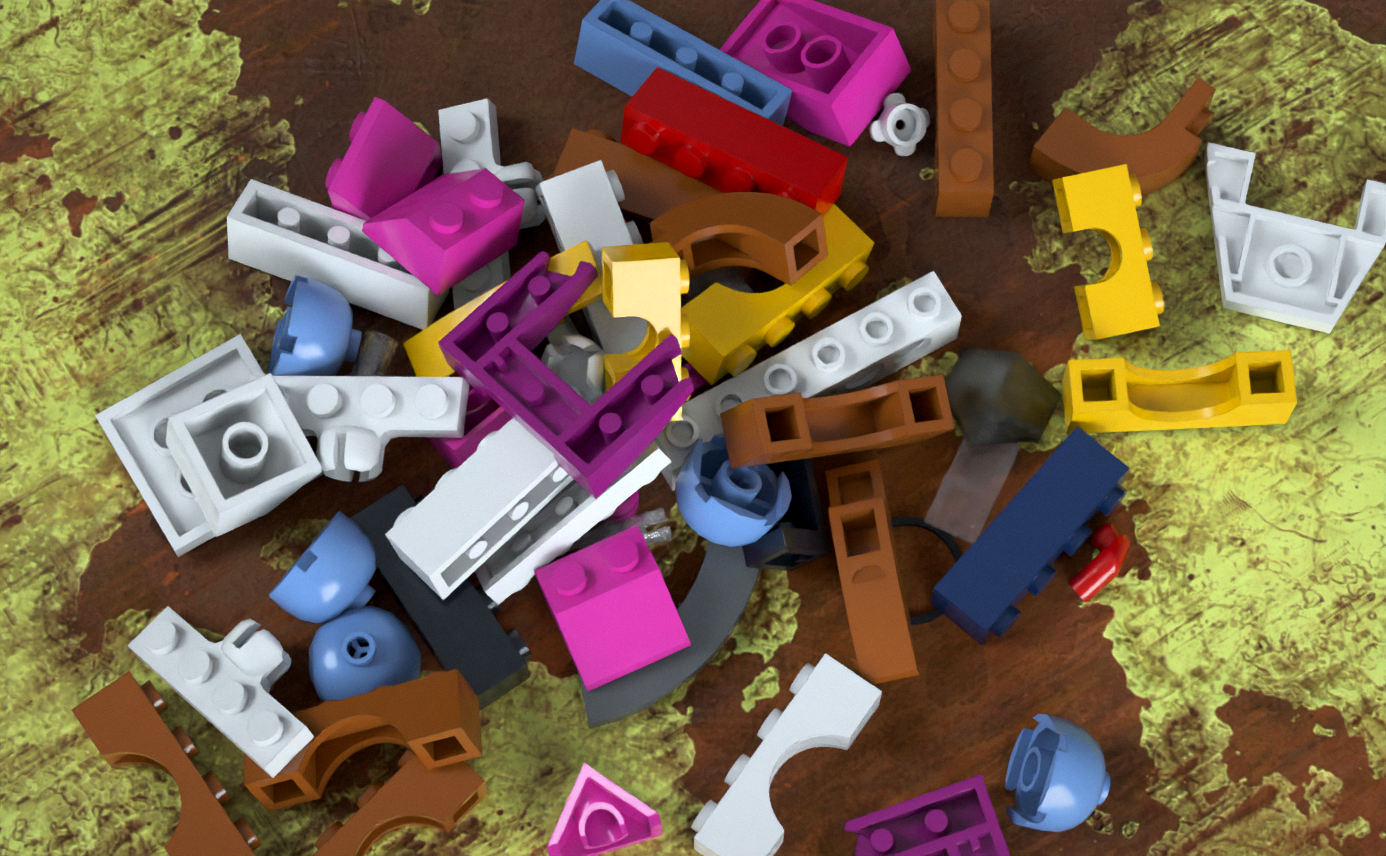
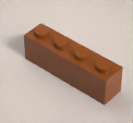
M575 128L571 129L552 176L554 178L601 160L605 171L614 169L621 183L625 200L618 202L624 220L628 222L634 221L640 235L651 239L652 234L649 223L660 215L684 203L711 195L723 194V192L688 177L646 155L640 154L634 149L617 143L611 135L594 129L587 132ZM735 266L750 272H754L755 268Z

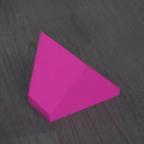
M584 763L547 845L549 856H597L662 836V823L658 812Z

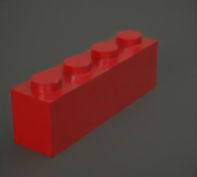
M659 67L652 72L625 104L621 144L723 193L759 192L779 195L807 205L822 213L823 217L841 194L848 161L847 156Z

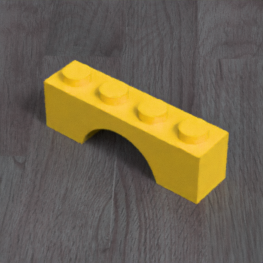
M835 204L832 205L823 217L828 256L793 285L784 284L775 290L764 293H745L730 289L716 282L681 308V314L687 315L690 329L689 347L681 348V355L711 385L728 373L732 376L742 373L755 359L760 348L767 343L771 347L780 344L791 333L797 320L804 315L812 319L828 305L834 292L841 287L846 291L852 289L867 274L869 267L865 263L875 242Z
M1291 350L1235 352L1229 357L1209 365L1180 370L1141 368L1132 365L1125 358L1068 360L1061 382L1066 434H1071L1077 426L1085 433L1286 424L1297 404Z

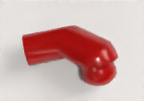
M1112 523L1104 524L1091 536V544L1100 553L1068 581L1071 588L1086 603L1118 575L1130 548L1127 534H1121Z

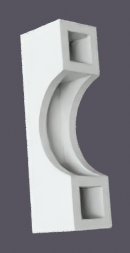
M826 653L816 667L808 662L801 669L789 689L795 696L785 711L782 712L775 708L762 724L757 736L763 741L751 758L743 753L728 772L724 782L730 785V788L718 804L709 800L694 820L691 828L698 832L694 837V850L703 856H774L783 843L784 829L773 812L769 797V789L775 774L789 758L806 749L833 747L848 750L878 708L882 691Z

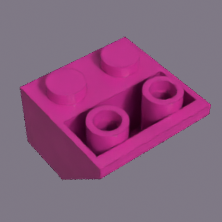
M374 97L367 113L360 112L356 116L349 134L351 145L343 159L336 158L327 174L325 187L328 189L331 208L368 221L436 179L443 165L439 142L385 100Z

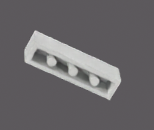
M601 160L540 182L535 188L560 253L586 240L592 245L602 269V247L643 244L635 222L625 223L618 202L625 200L619 178L614 169L606 172ZM603 299L582 308L594 342L600 346L606 355L629 352L635 349L646 335L647 320L636 316L613 318Z
M251 179L227 216L229 259L292 281L295 274L321 281L334 287L351 304L424 330L432 324L449 294L448 289L437 296L364 234L362 226L366 220Z
M512 418L499 431L489 433L480 442L477 451L462 465L446 472L437 482L435 489L416 507H410L402 512L396 519L393 528L385 535L400 559L444 600L574 479L557 464L552 452Z

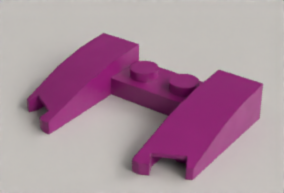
M541 251L444 336L438 344L447 364L483 397L488 394L554 454L557 464L597 499L651 444L695 389L691 377L682 379L680 382L678 380L672 360L681 355L682 351L678 339L672 333L592 405L586 402L539 360L531 351L552 331L598 277L596 268L591 263L580 261L573 276L548 271L549 255L547 252Z
M981 774L845 822L844 830L846 832L858 834L855 856H944L947 854L949 856H1011Z

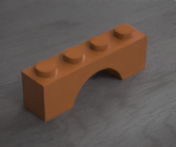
M935 0L932 18V66L936 82L935 217H989L994 194L990 0Z
M943 375L896 380L860 391L826 397L803 398L800 392L752 398L720 413L731 469L921 443L955 429Z
M453 669L449 671H435L423 678L394 686H380L371 692L342 700H328L319 706L291 713L309 729L314 738L274 778L244 753V785L268 812L322 798L325 787L338 766L355 752L371 745L395 743L406 746L415 752L428 770L482 756L479 698L460 671Z
M128 671L72 709V712L111 768L133 764L147 765L160 769L176 781L181 797V814L178 826L165 847L169 856H255L253 851L262 845L243 816L234 823L231 821L221 806L231 798L212 771L201 777L190 760L199 754L198 750L181 725L172 731L169 730L159 715L168 709V706L150 680L139 686L131 672Z
M408 748L397 763L400 769L385 784L381 780L372 784L356 803L360 809L344 825L337 821L327 828L316 841L315 847L318 851L312 856H365L372 845L382 836L406 826H426L449 833L488 794L485 781L465 761L428 770L415 752Z

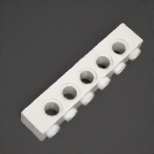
M932 271L684 403L682 405V421L668 422L657 436L672 461L661 470L671 490H675V482L679 471L695 443L702 438V442H710L715 434H724L720 413L752 398L800 392L803 398H817L860 391L957 339L962 315L935 272Z

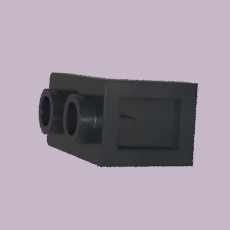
M811 458L766 464L777 478L782 471L789 480L792 498L788 510L774 528L758 541L742 546L746 567L794 571L832 553Z

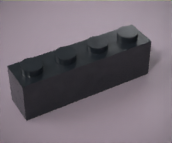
M402 484L351 517V519L370 537L376 553L377 567L375 572L442 670L458 669L478 696L480 711L530 678L525 660L532 655L514 628L505 633L494 617L495 614L500 612V608L484 592L481 584L474 588L467 578L443 600L400 559L385 534L393 528L396 519L402 512L410 507H416L424 499L422 495L413 499Z

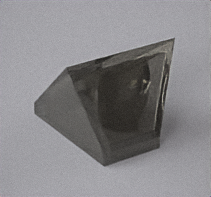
M963 348L945 382L952 416L969 446L1034 442L1038 444L1062 398V394L1018 352Z

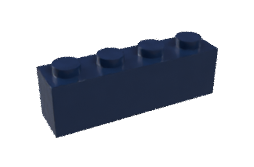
M1077 426L933 588L930 603L935 608L940 609L946 617L981 646L992 633L1001 638L1021 615V611L1016 608L1019 602L1028 592L1035 597L1040 595L1055 577L1057 571L1051 566L1065 551L1072 557L1088 540L1093 531L1087 525L1099 511L1107 517L1123 500L1128 490L1122 485L1129 467Z

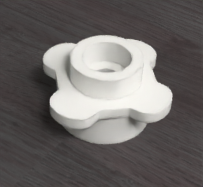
M889 94L883 101L884 110L879 119L870 124V135L877 142L885 141L893 146L897 155L909 156L914 153L916 144L925 135L926 128L930 123V116L926 109L906 103L902 94ZM898 120H902L904 123L901 130L896 128Z

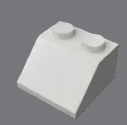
M271 373L168 418L166 444L216 537L268 514L322 471L317 457Z

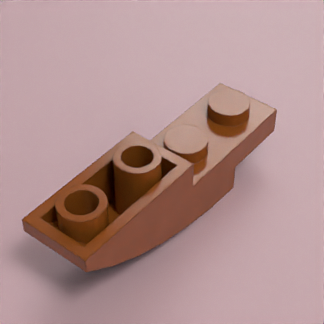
M879 459L825 470L830 500L828 512L835 554L860 676L873 685L919 675L904 578L898 562L881 462Z

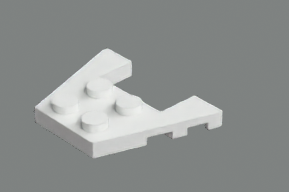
M1208 142L1204 153V166L1223 308L1330 333L1386 244V184L1367 179L1363 187L1354 230L1259 208L1245 203L1256 153Z

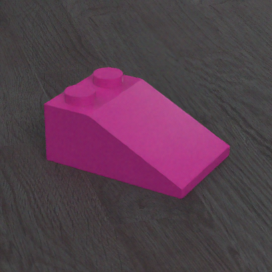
M760 0L719 49L793 90L786 113L787 117L812 133L851 147L884 106L883 101L885 97L894 93L912 71L892 27L814 0Z

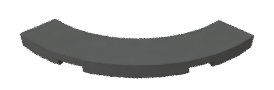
M708 542L704 561L696 581L684 601L677 608L691 646L588 692L579 675L590 729L620 721L658 703L659 699L670 694L685 681L691 680L718 653L733 633L745 612L759 576L760 568L746 567L742 546L728 547Z

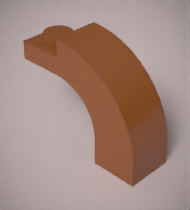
M1197 78L1160 124L1146 132L1135 135H1115L1104 132L1065 107L1033 146L1028 168L1053 184L1052 180L1127 164L1129 175L1135 174L1138 179L1141 196L1158 191L1177 180L1195 162L1202 140L1198 137L1207 128L1215 114L1209 107L1216 89L1200 78Z
M732 192L711 195L675 207L649 223L653 239L651 243L669 242L680 257V260H686L689 281L712 269L727 266H746L762 270L791 286L828 256L822 213L793 199L769 193Z

